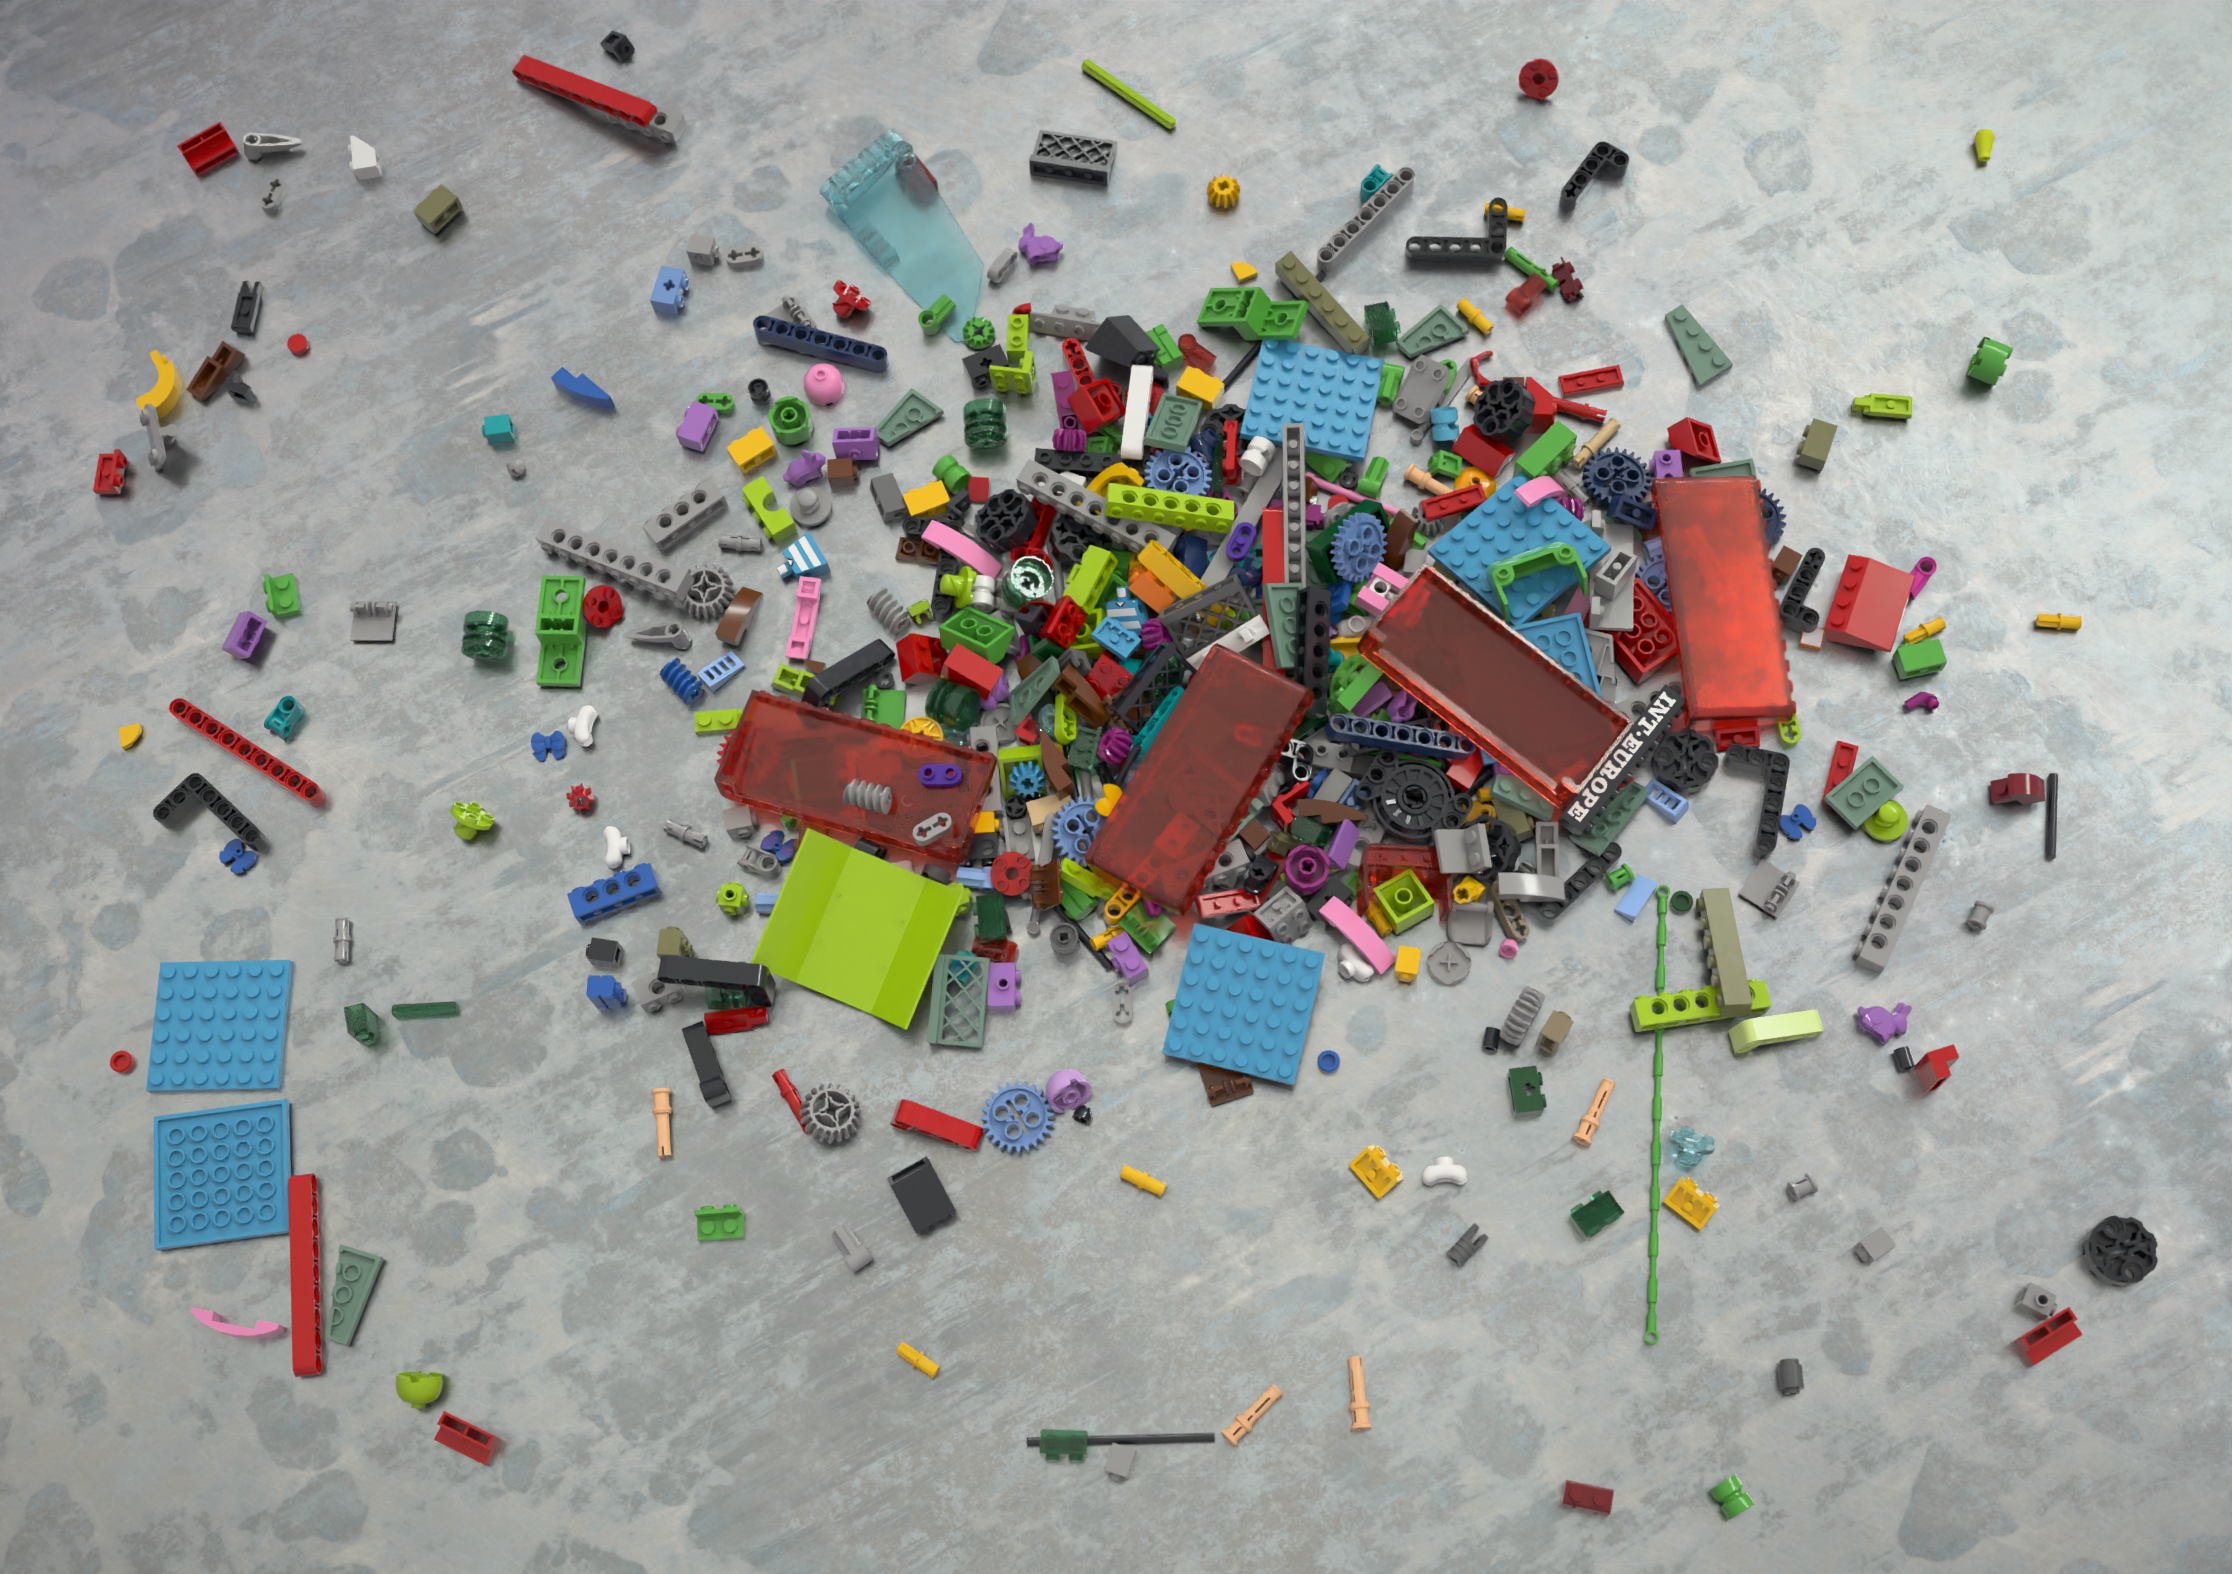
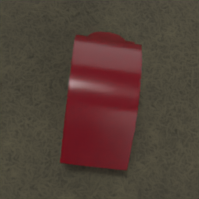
M2012 773L2008 774V778L1990 781L1991 799L1994 804L2017 800L2023 805L2045 801L2044 780L2037 775Z

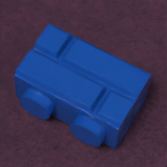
M599 975L589 976L587 979L586 995L597 1009H608V1007L611 1009H621L623 1007V1002H626L627 997L626 989L622 988L621 982H617L613 975H603L602 978Z

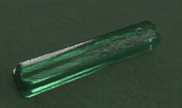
M1217 434L1220 441L1212 450L1214 461L1212 462L1211 488L1213 493H1221L1223 491L1222 434Z
M455 1001L395 1004L392 1006L391 1012L394 1017L457 1014L458 1005Z

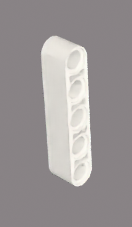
M1132 365L1121 445V458L1143 459L1153 383V366Z

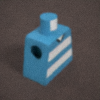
M807 532L783 550L782 553L786 563L776 567L782 579L793 573L798 582L800 576L814 578L830 572L828 562L810 532Z
M1128 586L1117 587L1118 598L1107 603V616L1112 620L1116 619L1128 631L1141 635L1142 624L1149 620L1144 601L1139 597H1130Z

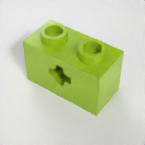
M1008 315L1006 349L1008 362L1020 363V359L1024 358L1025 351H1029L1028 315Z

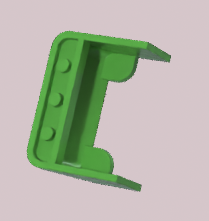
M1556 541L1493 562L1487 567V580L1505 622L1510 621L1509 604L1502 588L1512 584L1515 579L1557 565H1571L1583 595H1588V576L1574 547L1564 542Z

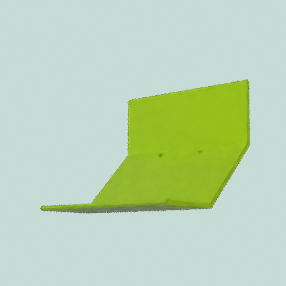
M807 828L750 963L764 965L775 975L825 994L907 1030L964 892L920 876Z

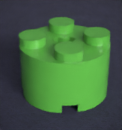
M1984 336L1977 346L1979 349L1971 358L1967 375L1995 386L1999 376L2002 377L2006 371L2007 365L2004 363L2011 356L2013 347Z
M794 396L778 399L772 409L770 408L768 414L775 437L784 445L798 444L808 440L813 430V420L807 404Z

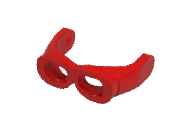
M1492 351L1483 352L1469 360L1470 368L1474 373L1475 383L1478 387H1486L1493 382L1487 380L1478 371L1479 360L1493 356Z

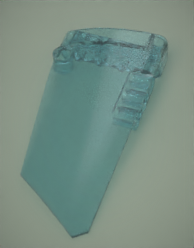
M889 129L820 186L819 193L823 202L842 220L853 237L923 310H928L943 294L952 300L956 308L940 324V327L955 343L965 342L962 335L963 327L967 320L974 318L984 264L921 166L912 145L906 143L893 129Z

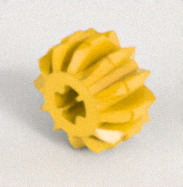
M1221 173L1220 178L1214 176L1212 181L1208 183L1207 196L1211 204L1216 203L1217 208L1220 205H1224L1226 209L1227 204L1234 206L1235 201H1239L1241 187L1236 178L1231 179L1230 174L1224 177Z

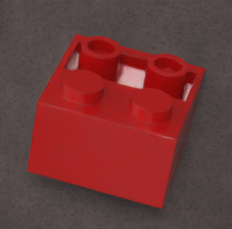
M1065 595L1057 600L1039 637L1042 640L1047 637L1067 650L1075 642L1076 635L1083 626L1087 615L1070 596Z
M910 633L896 643L902 682L920 685L941 681V671L947 659L946 649L941 647L940 638Z

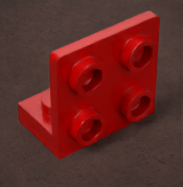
M1107 649L1100 656L1085 679L1101 701L1104 700L1103 697L1111 694L1112 696L1123 690L1134 676L1110 659L1113 653Z
M1308 780L1304 783L1298 782L1291 788L1289 793L1286 795L1280 794L1272 803L1271 819L1279 830L1290 835L1294 834L1295 815L1292 809L1298 806L1297 799H1306L1310 791Z

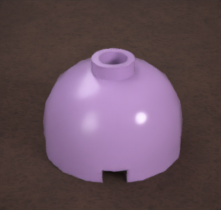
M1072 1068L1056 1071L1048 1080L1045 1090L1046 1098L1055 1112L1065 1113L1063 1109L1071 1107V1110H1075L1078 1106L1083 1105L1089 1099V1090H1092V1087L1080 1071Z

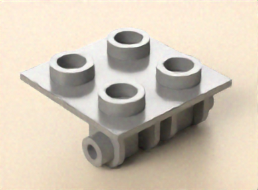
M785 295L782 298V305L765 315L810 328L817 327L795 296Z
M367 601L350 604V611L354 612L350 640L392 641L397 602Z
M1762 859L1739 892V895L1777 918L1800 882L1795 879V873L1791 871L1784 873Z

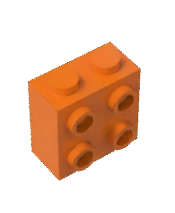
M1142 563L1139 566L1135 565L1128 574L1130 576L1128 579V589L1160 614L1161 609L1173 603L1175 593Z

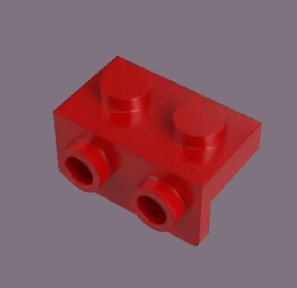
M114 449V454H99L93 491L96 494H120L121 487L124 485V469L127 467V458L120 449Z

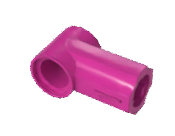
M1922 557L1910 572L1911 575L1915 576L1909 596L1910 599L1914 600L1929 578L1936 571L1937 564L1933 558ZM1920 566L1927 567L1929 572L1922 571Z

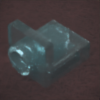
M959 716L957 717L955 727L945 730L943 737L961 746L966 745L967 734H970V727H977L978 723Z

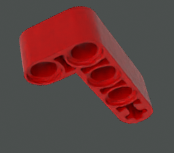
M1074 338L1066 339L1062 343L1063 358L1068 370H1072L1073 382L1076 388H1080L1085 383L1096 382L1079 341ZM1114 381L1110 382L1122 401L1121 385Z
M1034 496L1031 502L1037 509L1036 519L1038 523L1036 529L1030 534L1025 544L1019 548L1015 547L1012 549L1010 558L1021 572L1045 576L1053 570L1054 565L1046 552L1042 550V546L1055 516L1056 509L1050 504H1042Z
M901 1099L897 1102L890 1125L905 1131L913 1129L970 1151H977L984 1130L975 1124L906 1099Z

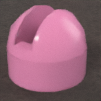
M1513 939L1503 940L1500 944V954L1506 958H1513L1517 955V942Z

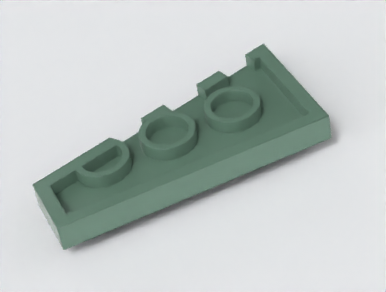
M1683 304L1665 315V321L1674 339L1677 340L1683 357L1685 356L1688 362V368L1691 374L1694 375L1698 388H1701L1732 368L1733 363Z
M1634 781L1629 783L1613 801L1610 800L1605 804L1607 809L1600 818L1595 816L1591 822L1594 825L1587 834L1582 832L1579 837L1573 833L1569 835L1572 842L1600 856L1649 795L1647 788Z
M339 1244L338 1252L340 1254L336 1264V1280L332 1290L333 1300L332 1306L329 1309L325 1338L349 1346L384 1258Z

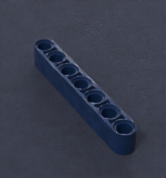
M760 315L753 321L756 338L762 342L875 372H883L888 368L887 351L882 346L765 315Z
M1345 714L1333 715L1324 728L1326 736L1333 740L1452 760L1468 759L1477 747L1475 739L1469 735ZM1333 724L1339 725L1341 730L1335 729ZM1354 727L1359 728L1362 731V734L1357 733ZM1376 731H1380L1383 737L1378 736ZM1397 734L1403 736L1404 741L1400 740ZM1418 738H1422L1425 744L1419 742ZM1439 741L1444 742L1446 748L1442 747ZM1461 745H1464L1467 748V751H1464L1461 748Z

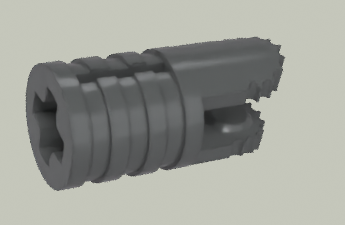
M1476 1223L1446 1252L1450 1260L1459 1267H1462L1489 1238L1486 1234H1483L1473 1243L1470 1241L1479 1229Z

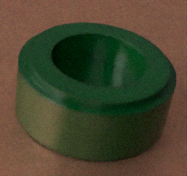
M1677 891L1670 899L1671 909L1678 914L1689 912L1693 906V898L1686 891Z

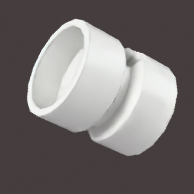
M1255 436L1240 458L1239 465L1251 475L1262 476L1268 466V462L1271 461L1276 453V447L1266 438Z
M977 575L971 590L973 592V601L971 605L966 604V606L982 613L991 612L994 609L993 594L995 591V580L989 576Z

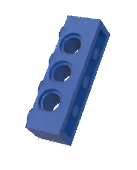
M641 863L627 872L620 871L611 878L598 879L587 887H577L571 893H568L567 896L574 917L580 924L660 894L662 891L651 864ZM639 880V884L637 886L630 887V884L633 881ZM613 888H619L616 894L609 895ZM592 896H598L595 902L589 903V899Z

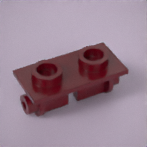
M1561 257L1563 263L1554 264L1552 266V273L1559 283L1566 281L1560 285L1565 299L1572 301L1576 298L1577 294H1580L1583 298L1584 295L1581 290L1584 287L1579 278H1574L1572 273L1576 271L1570 261L1566 262Z

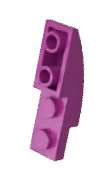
M1072 370L1051 373L1060 429L1082 430L1081 422L1067 400L1075 392Z

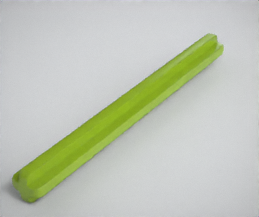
M1086 59L1083 61L1081 68L1168 129L1175 127L1177 122L1175 118L1091 60Z

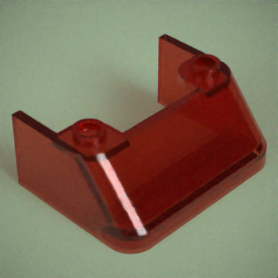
M1368 844L1361 854L1356 883L1357 915L1362 918L1369 908V897L1374 895L1373 889L1379 886V881H1388L1404 871L1412 869L1431 898L1439 900L1440 921H1445L1453 910L1451 874H1442L1440 872L1436 846Z

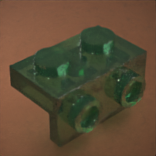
M1076 725V738L1071 742L1067 758L1069 768L1091 773L1092 767H1097L1099 756L1096 751L1100 744L1099 741L1103 738V734H1101L1102 727L1098 726L1097 730Z
M1042 1429L1040 1431V1455L1045 1457L1046 1461H1059V1457H1069L1070 1462H1083V1458H1088L1087 1431Z

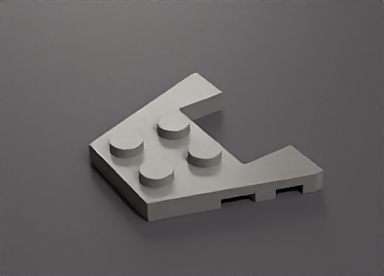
M1585 629L1596 675L1602 677L1599 687L1603 701L1616 704L1613 635Z

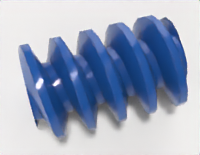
M675 658L662 668L660 676L672 688L673 692L677 693L680 699H683L684 704L690 705L703 695L704 690L700 689L702 682L696 681L697 677L695 675L691 676V670H685L686 665L680 664L681 660Z

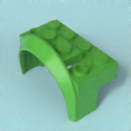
M1391 637L1387 641L1383 639L1370 651L1356 653L1343 661L1336 669L1330 683L1328 710L1334 715L1356 716L1351 712V709L1388 667H1391V669L1406 680L1412 677L1418 670L1400 654L1405 648ZM1361 664L1363 668L1358 673L1355 669ZM1354 727L1357 733H1362L1359 728Z

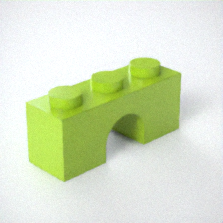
M763 476L741 488L744 494L741 497L747 508L752 507L754 510L752 515L757 523L762 522L764 525L762 530L768 539L772 538L777 544L797 532L794 521L784 507L777 511L766 510L771 503L776 501V498Z

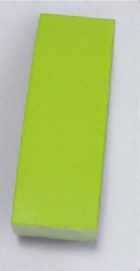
M780 663L771 687L802 698L807 682L815 675L805 670L798 671ZM837 695L832 698L830 706L834 705Z

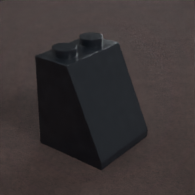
M1130 315L1106 317L1084 347L1089 352L1126 367L1149 365L1157 358L1156 354L1160 350L1159 346Z
M927 1156L887 1178L915 1233L921 1232L922 1234L931 1230L934 1223L938 1221L945 1222L953 1217L952 1213L956 1212Z

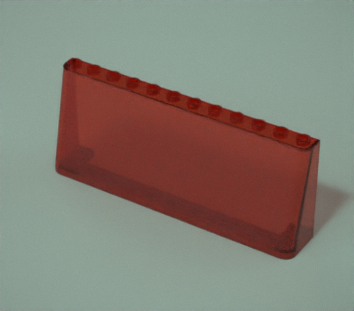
M1755 475L1654 478L1650 490L1652 506L1657 511L1684 698L1686 699L1685 710L1683 711L1685 728L1694 729L1695 731L1791 721L1793 714L1796 713V702L1791 699L1793 683L1792 680H1788L1787 672H1790V664L1788 659L1785 660L1784 652L1787 650L1786 640L1782 639L1781 636L1783 621L1778 618L1780 602L1779 599H1775L1774 591H1777V583L1775 578L1772 579L1771 571L1774 570L1773 559H1769L1768 555L1770 540L1769 538L1766 539L1765 536L1767 521L1762 517L1764 502L1763 499L1759 498L1761 483L1760 479L1756 480Z
M1426 562L1422 564L1371 623L1357 644V650L1363 657L1560 809H1567L1634 724L1626 714L1618 711L1609 701L1596 694L1591 687L1579 681L1574 674L1566 671L1556 660L1544 654L1539 647L1531 644L1522 634L1513 630L1504 620L1496 617L1487 607L1478 603L1469 593L1461 590L1452 580L1447 579L1435 567Z
M1214 644L1089 847L1085 861L1094 874L1101 879L1184 916L1185 912L1191 908L1197 892L1203 888L1206 877L1214 870L1215 862L1219 855L1225 851L1228 840L1236 833L1238 824L1242 817L1247 814L1252 800L1258 796L1260 787L1264 780L1268 779L1274 763L1280 759L1282 750L1290 742L1296 726L1302 722L1305 711L1312 705L1315 696L1313 691L1221 644Z
M752 690L714 781L720 794L728 800L963 865L966 861L997 765V757L988 751L979 752L969 746L964 745L961 747L947 740H935L925 734L921 736L913 734L907 729L898 730L885 723L876 724L867 718L858 719L845 712L836 713L826 707L818 708L804 701H792L786 696L777 697L764 690H760V692ZM926 764H955L961 769L963 778L961 783L955 787L928 788L920 783L918 771ZM927 772L925 776H931L932 772ZM948 772L947 776H952L954 772ZM856 778L859 780V785L864 780L867 782V787L871 782L875 784V789L879 784L882 785L883 791L885 787H890L892 805L888 814L878 813L875 810L870 811L867 808L862 809L859 806L854 807L851 804H844L843 793L846 786ZM938 813H946L951 817L953 829L950 833L925 846L918 845L915 842L913 829L916 825ZM940 821L939 825L945 827L946 822ZM923 831L920 832V836L923 838L927 836Z

